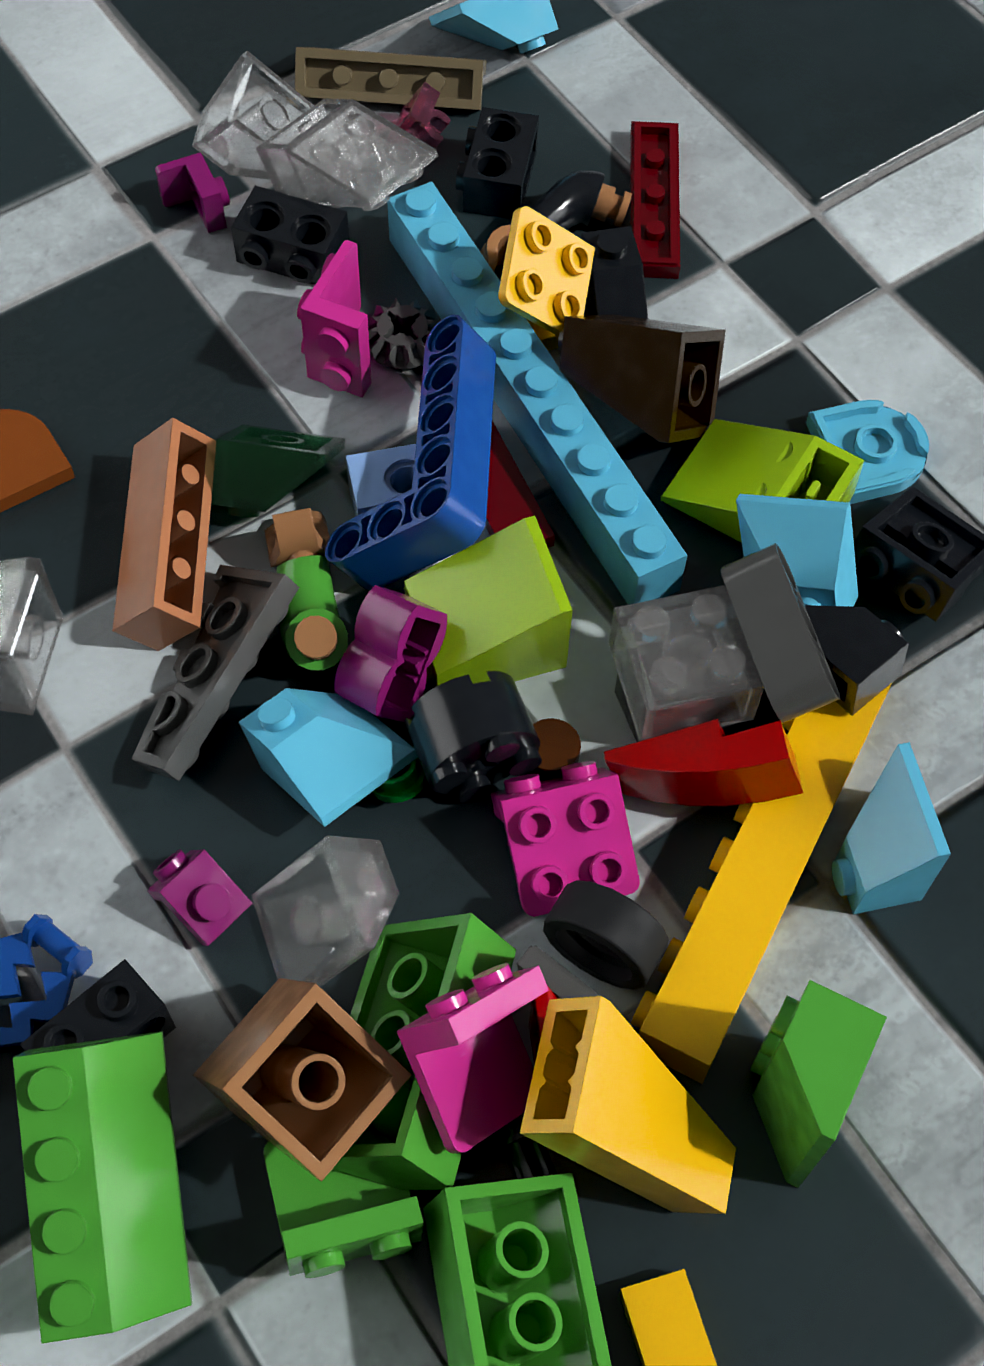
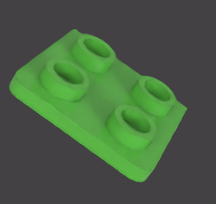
M267 1142L263 1154L290 1276L304 1273L305 1278L326 1276L345 1268V1261L370 1254L373 1260L392 1258L412 1249L411 1243L421 1241L423 1219L417 1196L411 1197L409 1190L397 1189L336 1170H331L321 1182L270 1142Z

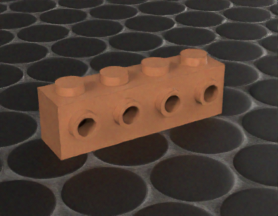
M175 418L168 420L134 444L112 629L115 633L157 651L164 649L200 628L217 442Z

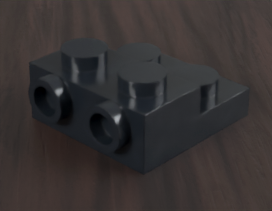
M913 486L863 525L854 541L856 573L859 577L868 582L882 584L900 597V601L906 610L914 614H925L935 622L961 599L969 584L984 571V534Z

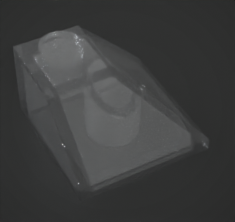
M246 51L240 56L202 111L192 147L229 175L296 183L303 176L319 109L249 51Z
M327 835L251 895L277 979L283 978L311 982L321 987L375 948L399 895L380 840Z

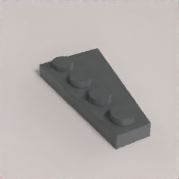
M226 565L219 566L213 581L220 588L213 604L211 602L202 603L201 630L194 646L190 649L181 650L174 664L173 670L178 680L173 691L166 692L159 697L131 760L148 772L176 781H180L185 771L195 763L201 745L216 721L228 710L232 695L245 674L256 665L260 650L275 626L287 615L289 604L300 588L285 574Z

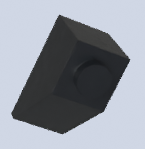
M631 226L582 233L581 239L595 247L586 298L589 314H613L648 319L643 263Z
M805 605L840 695V700L835 702L853 716L902 674L909 643L904 640L900 631L892 623L880 620L865 607Z

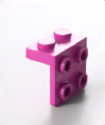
M345 240L336 254L331 253L326 258L321 277L313 289H307L303 293L298 304L297 317L302 323L303 339L301 352L305 354L307 377L324 383L333 390L346 391L363 398L372 383L368 314L360 312L361 293L357 243Z
M585 761L564 766L561 768L562 777L540 781L539 774L513 777L504 781L505 790L491 793L495 816L505 825L521 906L530 916L536 917L549 914L565 886L576 880L595 882L623 895L632 894L639 888L640 879L619 776L617 773L604 767L597 768L596 761Z
M508 963L487 969L471 979L474 985L472 988L465 992L464 989H458L428 1002L425 1005L428 1011L427 1014L396 1031L444 1147L452 1154L468 1151L525 1111L534 1068L511 1013L549 991L539 965L515 972L511 971Z

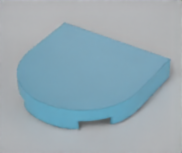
M879 400L856 401L808 413L806 425L811 435L817 436L864 460L855 493L849 501L850 504L899 493L914 484L920 477L921 470L924 469L927 460L929 440L924 427L915 416L909 412L905 416L894 409L883 406L884 402Z

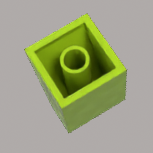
M535 516L524 518L404 580L405 595L447 614V628L442 646L433 662L426 668V684L431 683L432 688L468 674L473 684L490 681L486 671L507 673L515 682L566 668L573 610Z

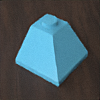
M468 0L429 16L431 25L436 28L500 50L517 45L520 54L545 45L546 42L543 35L559 29L550 0Z
M739 494L736 504L744 557L776 543L789 565L804 605L854 606L858 598V585L850 502Z
M285 688L239 721L261 769L324 827L418 758L415 749L372 713L336 693Z
M910 742L897 745L849 830L835 860L832 862V877L836 890L840 896L847 895L853 915L921 901L951 855Z

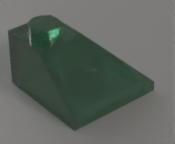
M242 424L216 439L211 504L227 506L228 514L248 518L259 517L260 511L266 512L344 450L345 438Z

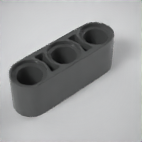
M775 543L721 567L724 584L762 684L778 719L784 723L840 700L835 680L792 572L779 546Z

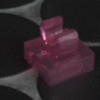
M424 82L402 108L388 141L404 151L416 138L423 148L433 151L443 139L440 133L451 121L444 112L434 109L440 92Z

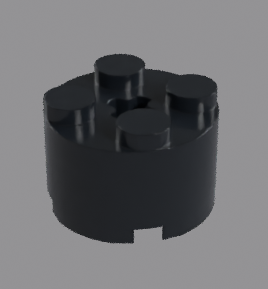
M486 671L490 681L475 684L472 683L469 674L454 678L425 693L411 707L415 717L413 720L406 718L405 726L428 784L433 791L441 794H457L461 803L474 802L484 798L492 791L491 784L497 783L511 775L520 776L535 770L542 763V758L539 754L540 739L513 678L507 673Z

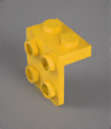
M524 206L513 212L498 298L504 307L526 318L546 349L552 350L558 348V337L564 327L565 316H584L595 247L530 207Z

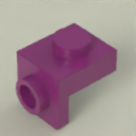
M201 152L155 167L160 196L165 207L193 200L208 233L227 228L223 207L230 205V199L226 185L221 176L213 177Z
M181 849L175 851L154 870L153 875L158 880L147 890L154 900L163 901L204 946H209L253 904L205 849L190 850L186 854Z

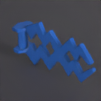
M34 914L24 925L22 933L0 938V999L22 997L16 966L36 968L31 947L40 946L62 964L61 972H41L46 1000L9 1003L13 1028L0 1027V1048L20 1045L34 1033L33 1021L48 1022L68 1005L74 979L83 976L93 964L92 951L86 946H80L53 924V919L48 915Z

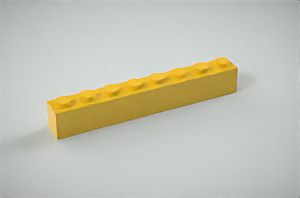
M892 683L853 716L837 702H833L782 723L784 729L789 730L787 737L795 754L803 793L766 802L739 805L733 820L741 823L742 826L735 840L725 836L721 840L709 866L710 870L718 874L710 890L701 886L697 888L685 913L684 919L693 924L684 942L673 937L657 970L667 975L658 994L656 995L646 990L632 1018L631 1025L640 1029L639 1036L664 1065L703 1084Z

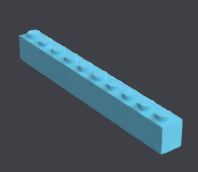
M428 182L387 198L390 242L441 320L450 315H459L495 350L494 401L632 612L680 591L687 560L686 552L565 375L559 371V366L526 318L500 303L498 298L500 280L433 182Z

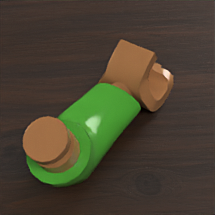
M311 508L272 515L274 523L264 530L270 566H277L276 573L285 574L300 587L289 604L287 615L278 624L281 642L285 653L296 665L310 671H324L334 667L341 660L348 647V633L338 612L330 564L325 557V547L329 539L326 518L322 512L311 510Z

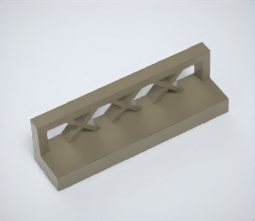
M296 47L295 97L481 110L483 76L486 74L487 60Z

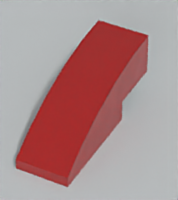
M715 719L604 751L607 766L610 771L617 773L619 776L622 793L648 801L685 806H731L766 802L803 793L795 754L781 720L725 736L719 720Z

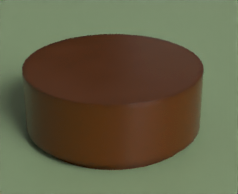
M554 718L542 719L533 724L540 739L539 754L542 758V763L531 772L539 774V777L545 779L562 777V767L578 763L580 737L577 731L563 720Z

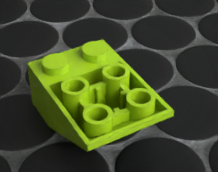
M714 419L661 496V501L742 543L736 504L739 494L849 502L855 493L864 460L814 435Z

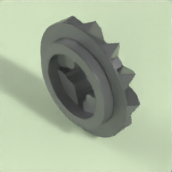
M396 298L390 307L385 308L376 305L373 316L368 317L370 357L379 364L394 369H411L423 365L427 337L439 322L434 308L422 309L417 299L410 305H401ZM393 326H398L402 330L411 327L412 337H407L404 333H398L394 336Z

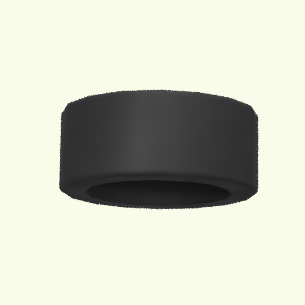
M576 880L567 884L544 920L543 932L550 944L568 961L603 982L631 990L640 989L647 985L669 943L664 928L647 910L623 894L590 881Z

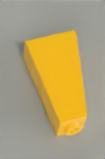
M602 996L549 1000L520 1134L671 1212L726 1214L736 1147L609 1000Z

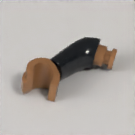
M593 170L576 171L558 180L531 209L566 230L579 224L588 226L591 218L604 222L606 217L614 219L613 226L620 228L632 193L624 191L623 196L615 194V187L603 183L605 174ZM511 225L500 226L494 230L480 251L493 271H495L497 265H504Z

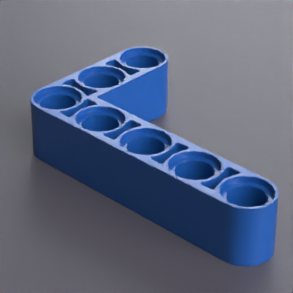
M450 315L439 321L429 333L425 343L412 489L344 522L337 527L327 541L325 547V557L365 590L370 591L375 585L384 587L468 548L480 537L484 530L487 516L496 354L495 350L459 315Z

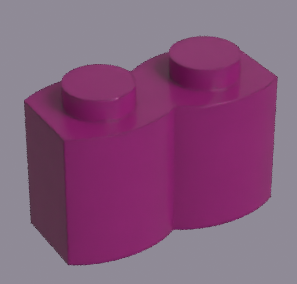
M375 585L366 595L358 611L355 623V640L348 646L338 665L335 676V693L376 716L405 722L406 718L410 719L414 714L411 707L423 696L425 690L426 668L433 662L442 646L447 628V614L405 594Z

